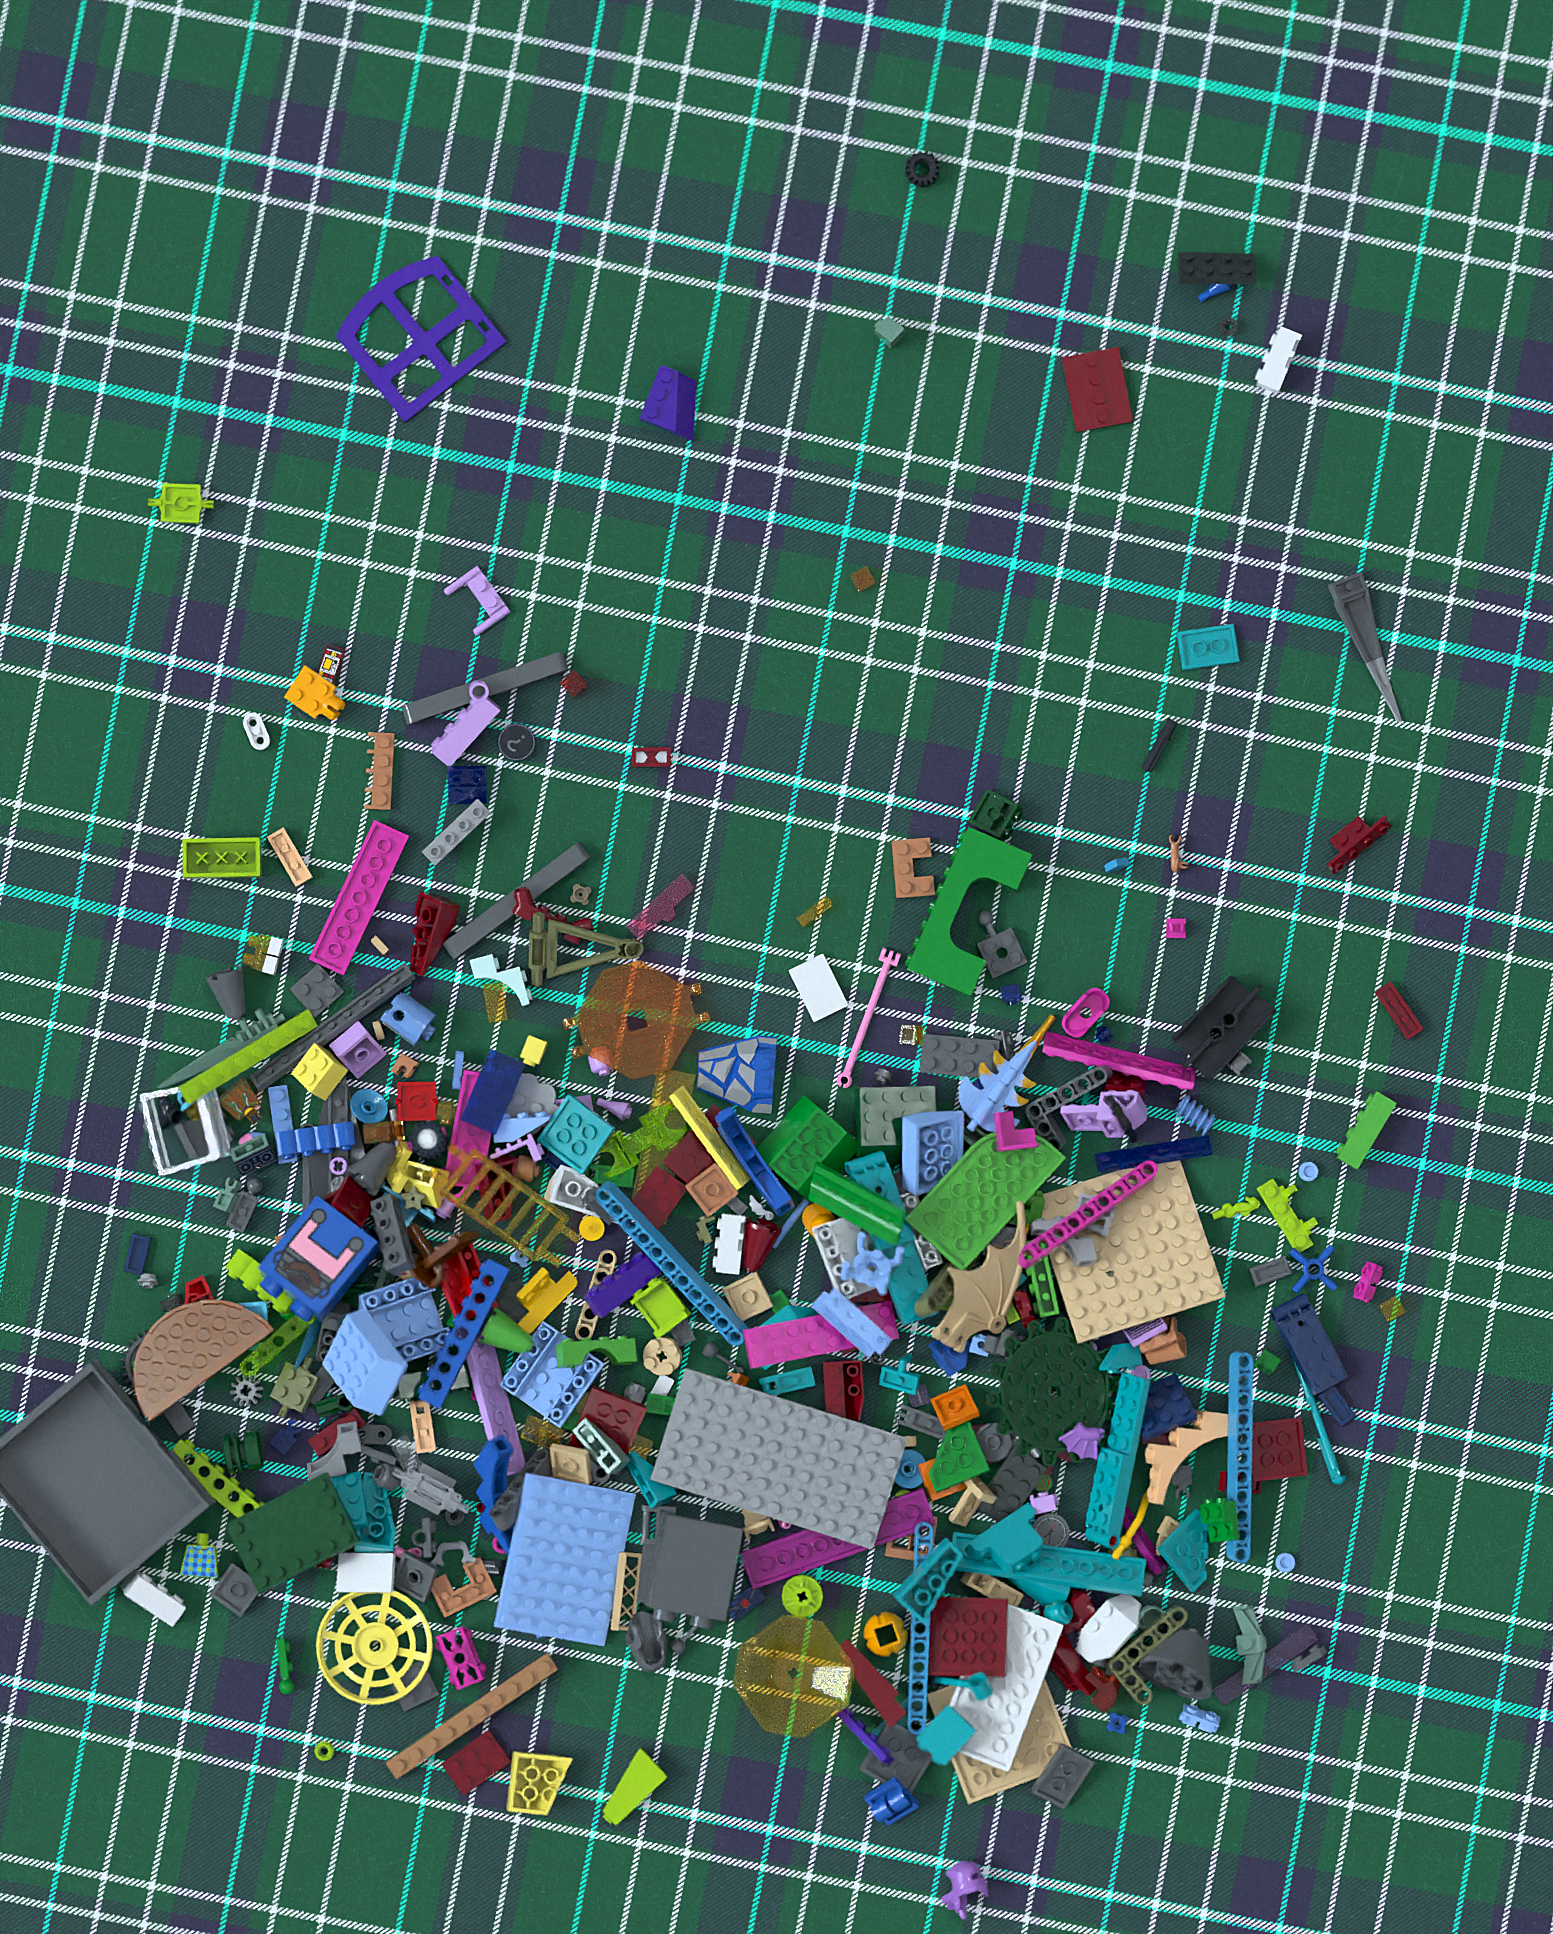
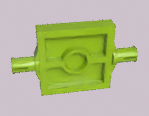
M162 483L160 499L148 498V506H159L161 522L200 524L202 508L214 509V505H209L214 504V500H202L201 485Z

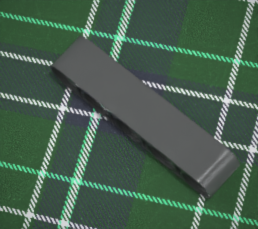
M542 1448L533 1454L490 1510L489 1515L499 1530L510 1528L517 1519L525 1474L529 1473L549 1477L552 1474L551 1455L548 1449Z

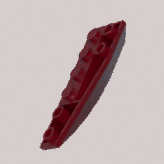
M862 1360L823 1361L826 1412L860 1423L864 1402Z

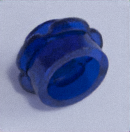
M1104 1025L1101 1028H1097L1096 1038L1101 1043H1110V1039L1113 1038L1111 1031Z

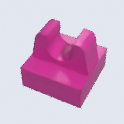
M1167 918L1166 938H1186V919Z

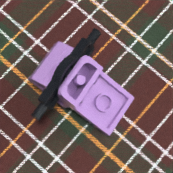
M1114 1090L1101 1092L1099 1106L1094 1104H1088L1087 1106H1078L1076 1104L1061 1106V1114L1071 1131H1103L1107 1138L1122 1137L1125 1134L1130 1143L1137 1141L1134 1130L1147 1120L1148 1109L1141 1096L1133 1090L1126 1092Z

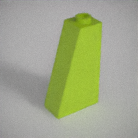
M641 1747L636 1752L603 1809L605 1813L603 1817L610 1824L614 1823L617 1825L667 1778V1774Z

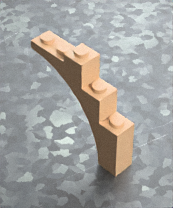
M1196 1410L1198 1419L1192 1421L1193 1429L1178 1427L1170 1431V1446L1148 1443V1448L1145 1451L1146 1463L1153 1464V1468L1150 1470L1151 1483L1147 1492L1148 1502L1163 1504L1166 1489L1173 1473L1190 1452L1215 1438L1228 1436V1414ZM1239 1416L1238 1421L1241 1422L1242 1416Z

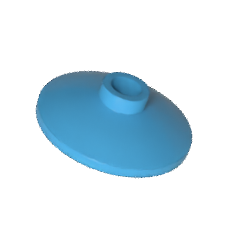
M361 1089L352 1096L350 1101V1107L354 1116L366 1124H377L387 1114L388 1108L385 1099L374 1090Z
M904 1450L894 1482L903 1488L919 1486L923 1480L917 1465L926 1462L923 1456L914 1450ZM904 1466L909 1468L908 1473L904 1472Z

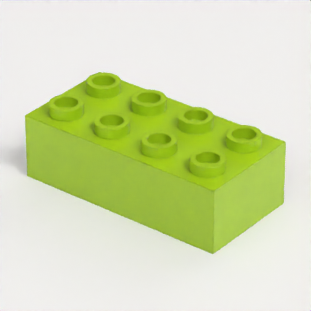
M261 838L182 839L183 878L185 879L262 878Z

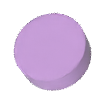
M1137 1365L1135 1370L1131 1371V1374L1146 1379L1151 1377L1150 1370L1144 1365Z

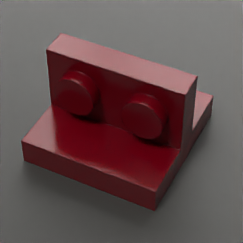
M347 1176L343 1179L339 1189L326 1195L324 1201L356 1226L362 1228L372 1209L370 1202L374 1201V1199L350 1176Z

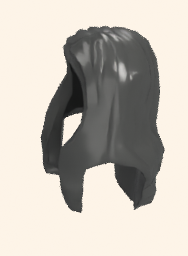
M640 1611L629 1620V1628L625 1635V1640L638 1666L645 1672H653L664 1667L667 1652V1636L662 1628L661 1620L652 1618L653 1615L651 1613Z

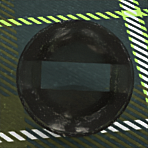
M883 1351L880 1354L881 1360L879 1361L877 1353L874 1352L870 1356V1360L874 1364H881L885 1361L886 1354Z

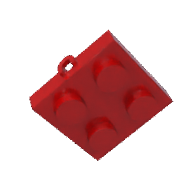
M397 1082L395 1104L398 1106V1121L437 1120L438 1097H436V1082Z

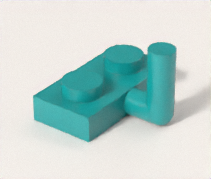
M906 1353L899 1360L898 1368L884 1365L881 1370L879 1385L916 1395L921 1375L905 1371L906 1364L913 1358L912 1354Z

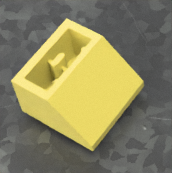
M407 1160L404 1170L409 1178L404 1185L405 1193H409L414 1186L418 1193L426 1195L421 1204L440 1209L450 1171Z

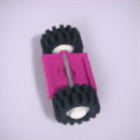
M430 1121L421 1122L411 1131L408 1144L411 1151H415L420 1158L432 1161L440 1158L445 1153L447 1133L444 1127L441 1128L436 1123Z

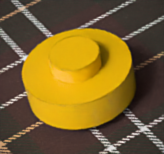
M595 1216L585 1217L579 1226L580 1234L589 1241L601 1238L605 1229L603 1221Z

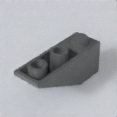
M338 1302L322 1321L315 1361H324L341 1327L345 1303Z

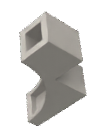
M1057 1216L1052 1220H1045L1044 1218L1034 1220L1029 1227L1030 1235L1043 1234L1063 1220L1064 1216ZM1053 1233L1056 1238H1062L1061 1234ZM1080 1236L1074 1240L1073 1237L1062 1245L1070 1254L1074 1267L1091 1266L1097 1260L1093 1238Z
M356 1421L337 1425L338 1436L333 1448L321 1459L307 1463L309 1480L325 1472H328L330 1477L347 1474L344 1454H354L362 1451Z

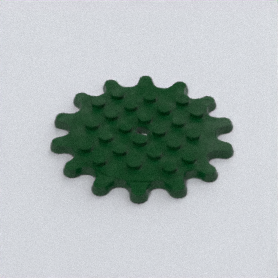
M1065 1317L1057 1318L1054 1328L1050 1332L1044 1331L1040 1322L1032 1320L1027 1325L1028 1338L1026 1341L1020 1342L1012 1336L1004 1340V1347L1009 1354L1008 1361L1004 1364L994 1362L989 1367L990 1374L1000 1382L998 1391L989 1393L986 1397V1402L990 1407H1000L1003 1411V1418L996 1425V1432L1001 1436L1011 1432L1018 1436V1444L1015 1450L1020 1457H1025L1032 1449L1038 1448L1042 1454V1462L1047 1467H1051L1056 1463V1457L1062 1451L1068 1453L1072 1462L1080 1463L1083 1459L1075 1452H1068L1066 1444L1059 1441V1437L1072 1431L1078 1423H1082L1086 1428L1096 1427L1098 1429L1102 1428V1423L1105 1420H1112L1115 1406L1111 1403L1110 1398L1113 1392L1118 1391L1121 1377H1113L1108 1374L1107 1370L1100 1371L1099 1369L1111 1348L1096 1351L1092 1345L1093 1339L1078 1344L1076 1336L1069 1331V1322ZM1051 1387H1057L1058 1395L1056 1397L1051 1396ZM1106 1435L1103 1438H1099V1447L1104 1446L1106 1444Z

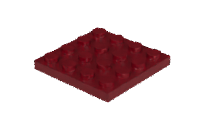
M938 1597L934 1608L930 1611L928 1675L972 1676L976 1673H983L986 1677H1006L1008 1599Z

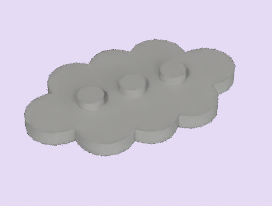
M505 1066L501 1068L498 1074L490 1071L483 1072L502 1076L495 1117H498V1114L510 1113V1116H517V1113L528 1112V1115H536L535 1113L540 1111H547V1114L554 1115L559 1108L558 1105L554 1104L557 1097L554 1087L546 1083L540 1084L534 1074H522L514 1066ZM551 1119L536 1127L535 1129L531 1130L527 1134L529 1135L538 1133L542 1127L547 1126Z

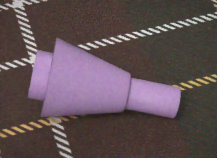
M598 1098L596 1105L606 1108L622 1121L626 1118L629 1119L632 1113L630 1103L609 1102L602 1098Z

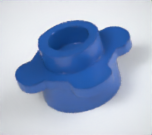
M1114 1712L1109 1715L1110 1722L1107 1725L1108 1731L1114 1730L1119 1734H1123L1126 1731L1127 1716H1119Z

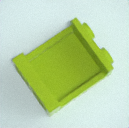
M655 1277L647 1284L649 1288L645 1291L642 1289L638 1290L632 1295L634 1299L630 1301L632 1305H636L655 1330L653 1334L657 1339L691 1314L664 1277L659 1280Z

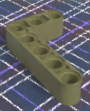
M976 1257L965 1270H971L976 1263ZM947 1258V1263L915 1303V1311L920 1317L938 1312L954 1292V1282L948 1268L956 1267Z
M1181 1606L1171 1607L1109 1660L1111 1671L1139 1704H1148L1152 1699V1693L1132 1666L1187 1621V1613ZM1175 1611H1182L1183 1617L1180 1620L1173 1619ZM1161 1623L1168 1624V1629L1165 1632H1159L1158 1626ZM1147 1635L1153 1637V1642L1149 1645L1143 1643V1638ZM1137 1648L1138 1654L1135 1657L1128 1656L1129 1649ZM1116 1660L1123 1662L1121 1669L1113 1668V1663ZM1133 1675L1136 1678L1135 1682L1130 1685L1125 1683L1126 1677ZM1146 1690L1148 1696L1145 1699H1139V1691Z

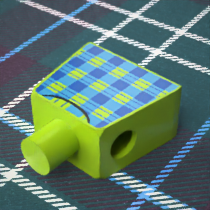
M197 1533L196 1544L187 1545L180 1573L181 1576L219 1577L217 1547L208 1545L209 1534Z

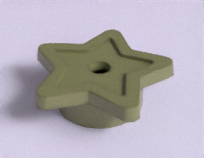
M413 1186L409 1193L401 1194V1197L406 1201L404 1209L416 1208L421 1210V1201L426 1195L418 1193Z

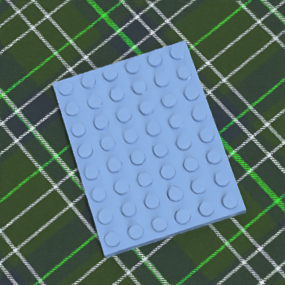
M526 1473L494 1626L604 1646L614 1602L619 1552H624L636 1494Z

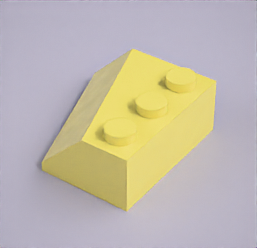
M513 1751L506 1809L511 1812L547 1815L573 1758Z

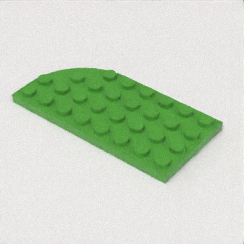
M995 1132L978 1140L967 1150L905 1218V1221L956 1268L965 1270L1017 1212V1201H1022L1025 1204L1066 1157L1047 1140L1036 1134L1035 1138L1036 1142H1038V1147L997 1152Z

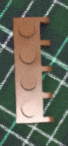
M368 732L369 737H375L374 750L367 749V754H374L373 769H366V773H373L372 788H365V792H372L371 805H364V809L391 810L395 734Z

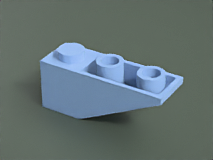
M547 1111L536 1112V1115H528V1112L517 1113V1116H510V1113L498 1114V1117L492 1120L494 1143L513 1142L551 1119L553 1114H547Z

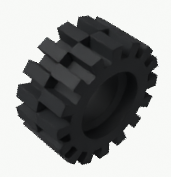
M918 151L917 154H912L908 158L905 167L906 177L909 179V182L913 183L916 187L921 186V188H924V186L929 187L932 183L934 184L940 172L938 159L932 153L928 154L927 151ZM921 162L928 164L930 167L929 174L919 176L915 172L917 164Z

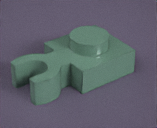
M228 1177L225 1183L226 1188L225 1190L220 1189L213 1207L231 1214L239 1197L235 1193L241 1188L242 1183Z

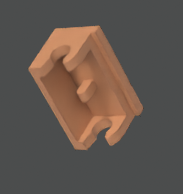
M401 1053L391 1072L398 1075L403 1071L405 1072L403 1077L409 1078L416 1067L419 1068L421 1064Z

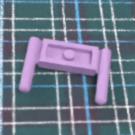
M478 566L444 589L445 594L450 595L466 583L486 610L490 618L473 629L475 635L481 634L510 613Z

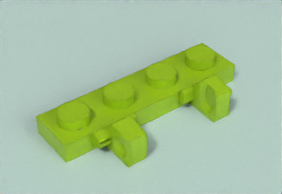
M1271 1179L1256 1188L1291 1247L1302 1252L1312 1246L1313 1243L1308 1235L1312 1233L1310 1228L1318 1223L1314 1217L1306 1222H1303L1302 1219L1298 1220L1288 1204L1290 1201L1288 1196L1298 1191L1295 1185L1292 1184L1285 1189L1283 1185L1278 1187L1274 1179Z

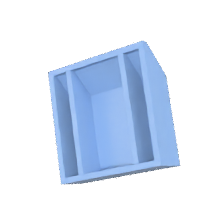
M366 1309L346 1315L322 1363L354 1407L377 1415H383L408 1366Z

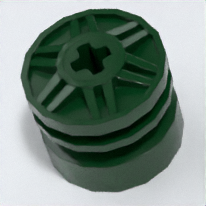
M257 1429L244 1431L243 1440L241 1441L238 1433L233 1434L234 1442H232L230 1434L224 1435L223 1454L230 1474L236 1473V1465L239 1472H243L244 1463L248 1464L250 1471L264 1469L262 1446Z

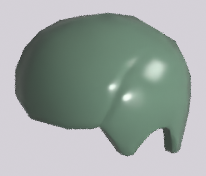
M1156 1605L1142 1607L1139 1615V1629L1144 1631L1165 1612ZM1161 1623L1158 1626V1631L1163 1628L1165 1623Z

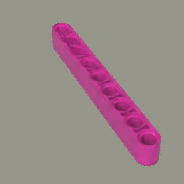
M1153 1161L1143 1162L1024 1246L1018 1256L1019 1265L1023 1268L1032 1267L1149 1184L1158 1171L1157 1165ZM1143 1169L1150 1170L1152 1174L1144 1173ZM1128 1180L1136 1181L1137 1185H1131ZM1118 1190L1122 1193V1195L1117 1196L1114 1194L1113 1191ZM1098 1201H1104L1107 1206H1101ZM1083 1212H1090L1092 1217H1086ZM1074 1222L1077 1225V1227L1072 1228L1069 1226L1068 1223ZM1053 1233L1061 1234L1062 1238H1056ZM1038 1244H1045L1047 1249H1041ZM1029 1254L1032 1259L1026 1260L1023 1255Z

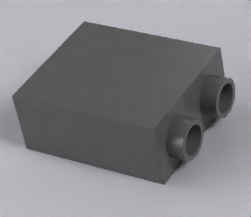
M661 1512L644 1599V1605L654 1608L652 1618L675 1622L676 1614L682 1613L691 1615L690 1625L713 1629L714 1619L726 1621L743 1529L733 1525Z

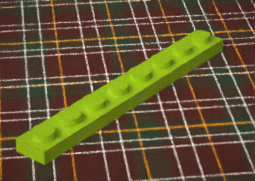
M309 1009L187 1081L179 1086L178 1089L186 1103L190 1104L316 1028L318 1025Z

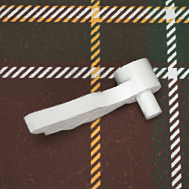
M751 1195L749 1205L752 1207V1211L756 1215H765L767 1220H773L774 1213L764 1210L763 1205L758 1203Z

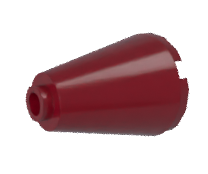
M746 1217L743 1234L742 1265L746 1271L755 1272L761 1269L780 1236L782 1227L777 1229L778 1225L761 1218H757V1221H752V1217Z

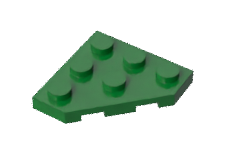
M969 1420L948 1429L941 1443L934 1464L928 1474L936 1493L990 1471Z

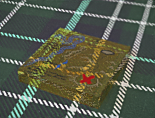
M529 1415L520 1437L550 1450L553 1443H560L564 1430Z

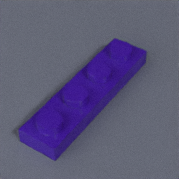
M837 1705L833 1712L883 1763L891 1765L895 1760L890 1755L892 1753L891 1750L885 1745L881 1746L878 1743L879 1738L874 1733H869L865 1729L867 1726L860 1719L856 1720L853 1717L854 1712L847 1706L843 1708Z

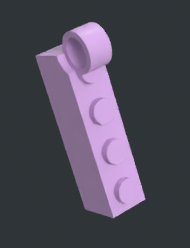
M476 680L470 684L469 694L472 698L469 702L470 705L466 710L463 708L457 715L458 719L454 723H449L444 729L445 733L441 738L437 737L431 744L432 753L448 767L457 760L500 712L499 706L487 697L489 690L484 681ZM475 686H483L485 688L484 694L481 696L474 695L472 691Z

